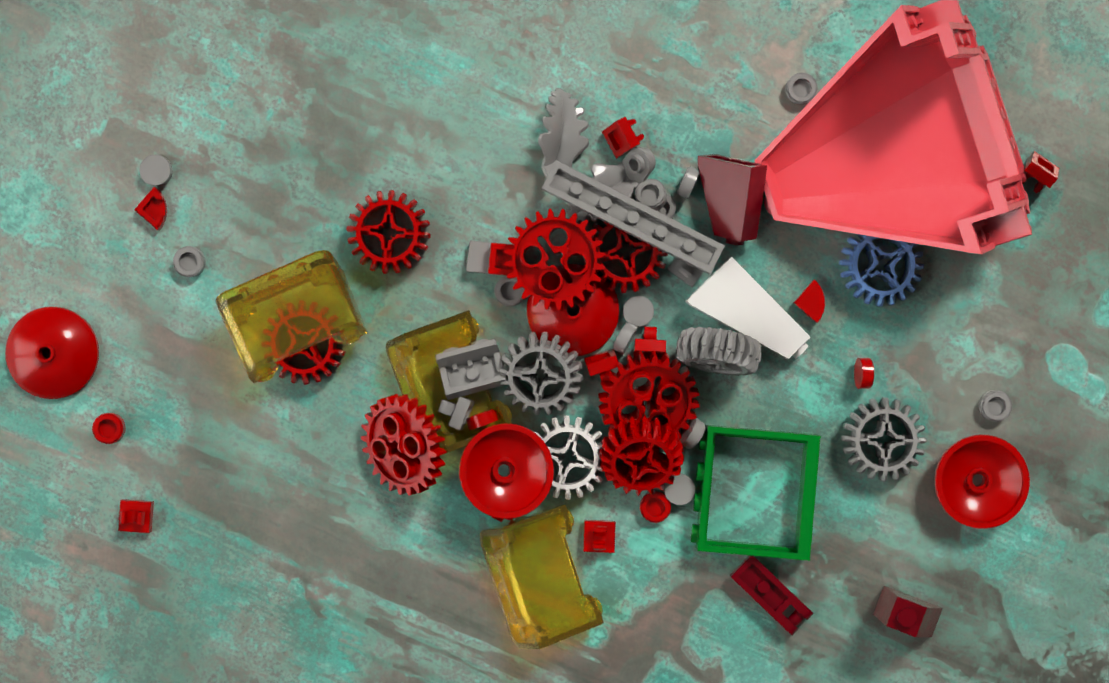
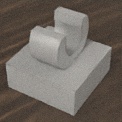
M674 258L667 268L669 272L690 287L694 286L703 271L677 258Z
M459 397L457 404L442 400L438 411L451 416L448 426L464 430L466 420L470 416L475 401L465 397Z

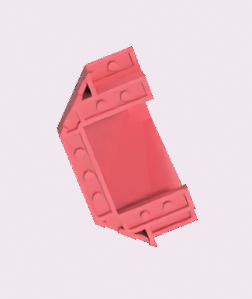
M940 0L921 8L918 6L901 5L755 159V163L767 165L764 204L767 212L772 215L775 221L975 254H984L995 249L997 245L1032 235V229L1027 214H1030L1028 194L1022 184L1027 181L1025 168L988 53L983 45L978 46L976 31L967 15L963 16L958 0Z

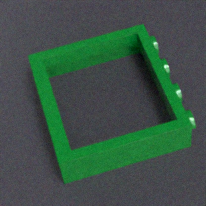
M706 425V430L699 441V450H704L703 462H697L696 481H701L700 493H695L693 511L698 512L697 524H692L691 542L696 543L695 548L697 551L810 561L821 436L808 433ZM716 436L803 443L794 547L707 539Z

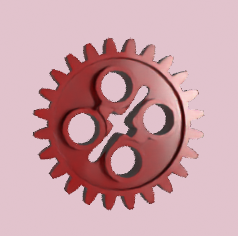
M550 208L547 218H543L539 211H537V221L532 222L529 218H524L527 228L523 229L516 226L515 229L520 236L518 238H508L515 246L514 249L504 250L506 254L512 256V260L504 262V266L513 267L514 270L507 275V278H517L518 281L513 286V290L524 288L525 290L521 298L525 300L530 295L534 296L532 305L535 307L543 300L545 310H549L551 303L555 302L558 311H561L564 301H567L568 305L573 308V298L578 297L581 301L585 302L583 292L585 290L591 293L595 292L590 285L591 282L602 281L595 273L606 268L598 263V259L606 257V253L597 252L596 250L603 244V241L592 240L597 230L592 229L588 232L585 230L589 223L587 219L580 224L576 223L577 213H574L570 219H567L565 209H562L559 216L555 217ZM561 229L567 233L568 239L564 245L554 246L551 243L550 236L555 230ZM542 236L556 255L563 254L560 262L573 280L571 283H567L555 265L548 266L547 263L550 261V257L538 242V237ZM536 247L540 249L542 258L537 264L530 265L525 260V253L528 249ZM574 255H581L586 260L585 268L580 272H573L568 267L569 259ZM549 273H555L560 278V284L555 290H547L543 286V278Z
M639 351L638 360L636 361L630 355H627L628 364L625 366L617 361L618 372L607 371L611 382L602 381V389L606 392L598 393L599 401L603 402L598 408L601 414H605L602 417L604 425L610 424L608 427L610 431V427L618 429L620 421L629 424L631 417L637 422L645 415L648 422H650L655 415H663L664 418L660 422V426L668 423L671 431H676L679 439H681L679 429H689L687 419H696V414L692 409L700 407L698 400L694 399L700 394L698 389L693 387L696 384L694 377H688L690 374L688 367L680 368L681 363L677 358L670 363L668 353H664L661 359H658L655 351H652L650 357L646 359L643 352ZM657 376H660L661 378L658 379V381L656 382V384H655V386H654L655 378H656ZM637 378H647V382L644 385H633ZM668 387L676 388L673 394L669 396L662 395L664 389ZM633 405L636 407L632 413H622L623 408Z
M394 394L379 399L377 404L371 405V412L364 415L368 423L361 425L367 432V435L361 436V440L367 442L368 447L363 448L362 451L370 455L366 463L374 464L375 466L372 474L380 473V484L389 482V491L397 489L399 495L407 493L408 496L426 491L430 486L437 483L435 478L442 476L439 468L446 465L440 458V455L446 454L447 451L441 448L439 444L445 441L444 437L437 435V431L440 430L441 426L432 424L435 417L434 413L427 416L425 414L427 405L418 406L417 398L409 400L407 394L401 396Z

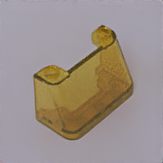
M326 250L313 252L224 291L215 300L220 316L248 378L253 383L265 382L273 378L274 373L278 370L277 361L333 337L335 341L343 342V344H352L357 342L361 336L368 334L346 275L332 253Z
M469 310L404 333L386 343V353L401 394H407L409 400L416 397L418 406L427 405L425 413L427 416L434 413L435 417L432 424L441 426L440 430L437 431V435L445 438V441L439 444L447 453L466 446L477 433L487 427L504 423L512 424V414L509 407L499 400L492 401L489 390L462 397L475 401L469 417L490 409L495 410L499 420L470 431L466 423L464 430H458L448 426L451 416L438 411L442 400H447L435 355L451 347L462 348L469 346L476 341L479 326ZM459 397L447 401L457 404Z
M566 504L514 519L480 532L481 547L509 634L514 644L520 649H542L604 623L602 619L603 610L599 600L593 598L590 594H583L565 538L566 535L571 534L572 527L574 526L573 516L567 509Z

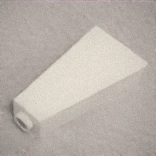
M733 257L728 258L685 301L689 306L732 330L751 336L759 341L761 346L785 359H789L791 356L796 359L809 347L805 342L810 336Z

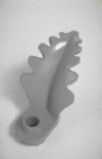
M561 88L551 91L552 96L548 98L551 104H547L546 109L552 117H543V124L548 132L540 134L538 138V143L544 154L541 168L546 178L555 160L572 168L573 161L589 145L588 138L580 135L581 132L588 128L589 124L585 120L577 119L584 114V108H575L579 101L577 99H570L572 95L564 92Z
M635 147L627 153L623 161L618 165L598 163L592 165V179L631 198L633 190L641 182L645 181L654 170L656 160L649 149ZM567 203L571 208L566 209V213L569 216L568 219L574 213H577L576 223L578 224L586 219L589 221V217L593 222L597 221L598 218Z

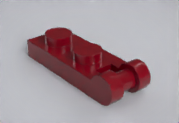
M748 555L730 574V577L791 635L798 630L797 626L804 618L808 620L814 614L754 556ZM791 604L796 610L787 618L783 612Z

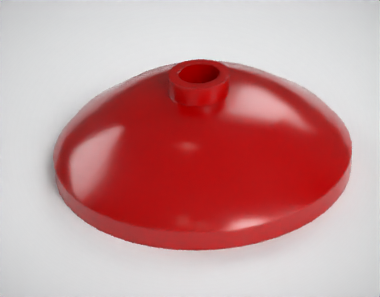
M568 264V267L573 272H580L585 268V265ZM564 266L557 267L567 283H571L573 280ZM600 272L596 274L600 278L603 276ZM549 273L543 278V286L547 290H555L560 284V278L555 273ZM608 279L602 285L592 281L590 285L595 292L591 293L585 290L583 292L585 302L581 301L578 297L573 298L574 304L579 307V313L576 316H570L567 313V307L569 306L567 301L563 302L561 311H558L555 302L551 303L549 310H545L544 301L541 300L535 307L532 305L534 296L530 295L527 302V319L531 331L535 332L538 340H540L543 332L548 333L549 341H552L555 335H559L558 345L562 346L568 341L570 347L566 352L577 351L578 356L592 353L602 347L612 336L619 319L617 294L615 290H609L610 282Z
M43 307L27 313L14 325L6 343V362L11 376L26 392L45 399L64 398L80 391L93 377L99 361L98 340L90 324L76 312L61 307ZM45 347L51 351L48 359L42 356V350Z
M497 424L481 430L464 448L459 464L460 484L468 500L481 512L502 519L521 517L536 509L548 495L554 476L553 460L547 445L535 432L517 424ZM505 464L508 466L509 472L506 476L502 477L498 473V468Z
M979 434L958 440L944 452L936 468L934 483L937 498L949 516L963 525L987 529L1008 522L1021 510L1029 493L1030 477L1024 458L1013 445L995 436ZM976 474H980L982 477L979 485H974L972 482Z

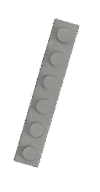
M555 160L541 190L709 275L712 273L725 245Z

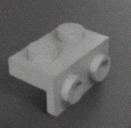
M481 339L475 341L472 345L462 348L451 347L435 355L447 400L503 386L500 383L506 381V375L499 372L500 368H503V363L495 339Z

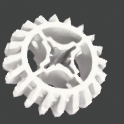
M565 415L564 425L560 426L558 419L554 417L552 418L554 428L549 429L546 423H542L541 428L545 434L542 436L535 432L544 443L558 433L570 432L569 438L563 447H548L552 459L559 466L556 480L553 478L551 485L555 487L553 492L554 498H558L560 489L565 490L566 500L571 499L570 490L576 489L577 496L581 498L583 497L582 486L585 485L590 492L594 491V487L590 483L591 479L598 483L603 481L601 476L596 474L597 470L602 471L599 464L601 460L599 450L602 448V442L597 444L595 441L600 438L602 433L598 430L591 435L589 433L593 427L591 422H588L584 429L581 428V417L576 418L575 425H569L570 417ZM579 435L584 437L591 445L594 456L593 460L587 459L577 452L576 445ZM573 442L571 449L574 452L572 456L576 455V459L583 462L570 461L566 465L565 471L562 472L563 464L561 462L563 459H559L558 455L552 452L564 454L569 449L570 443ZM572 468L590 469L583 478L574 482H565L567 474Z

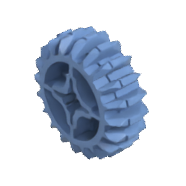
M857 234L860 239L859 241L854 237H849L847 241L853 249L842 248L841 252L848 255L849 260H839V265L848 266V271L841 272L840 277H851L852 280L845 284V288L850 289L855 285L857 286L853 293L854 298H859L863 293H866L864 297L865 304H870L873 297H875L876 306L881 307L885 297L888 305L891 306L895 305V295L901 301L907 299L903 289L911 293L916 290L910 281L920 282L922 277L914 274V271L924 269V264H915V258L923 256L922 251L915 253L912 251V248L918 244ZM883 239L890 241L898 249L890 253H884L878 246L874 245L872 240ZM864 247L868 257V265L859 273L858 257ZM877 256H880V260L893 257L884 266L885 273H883V270L870 272L879 263ZM904 257L905 270L901 280L898 282L895 265ZM878 276L884 283L887 282L891 289L885 291L876 290L868 286L864 281Z

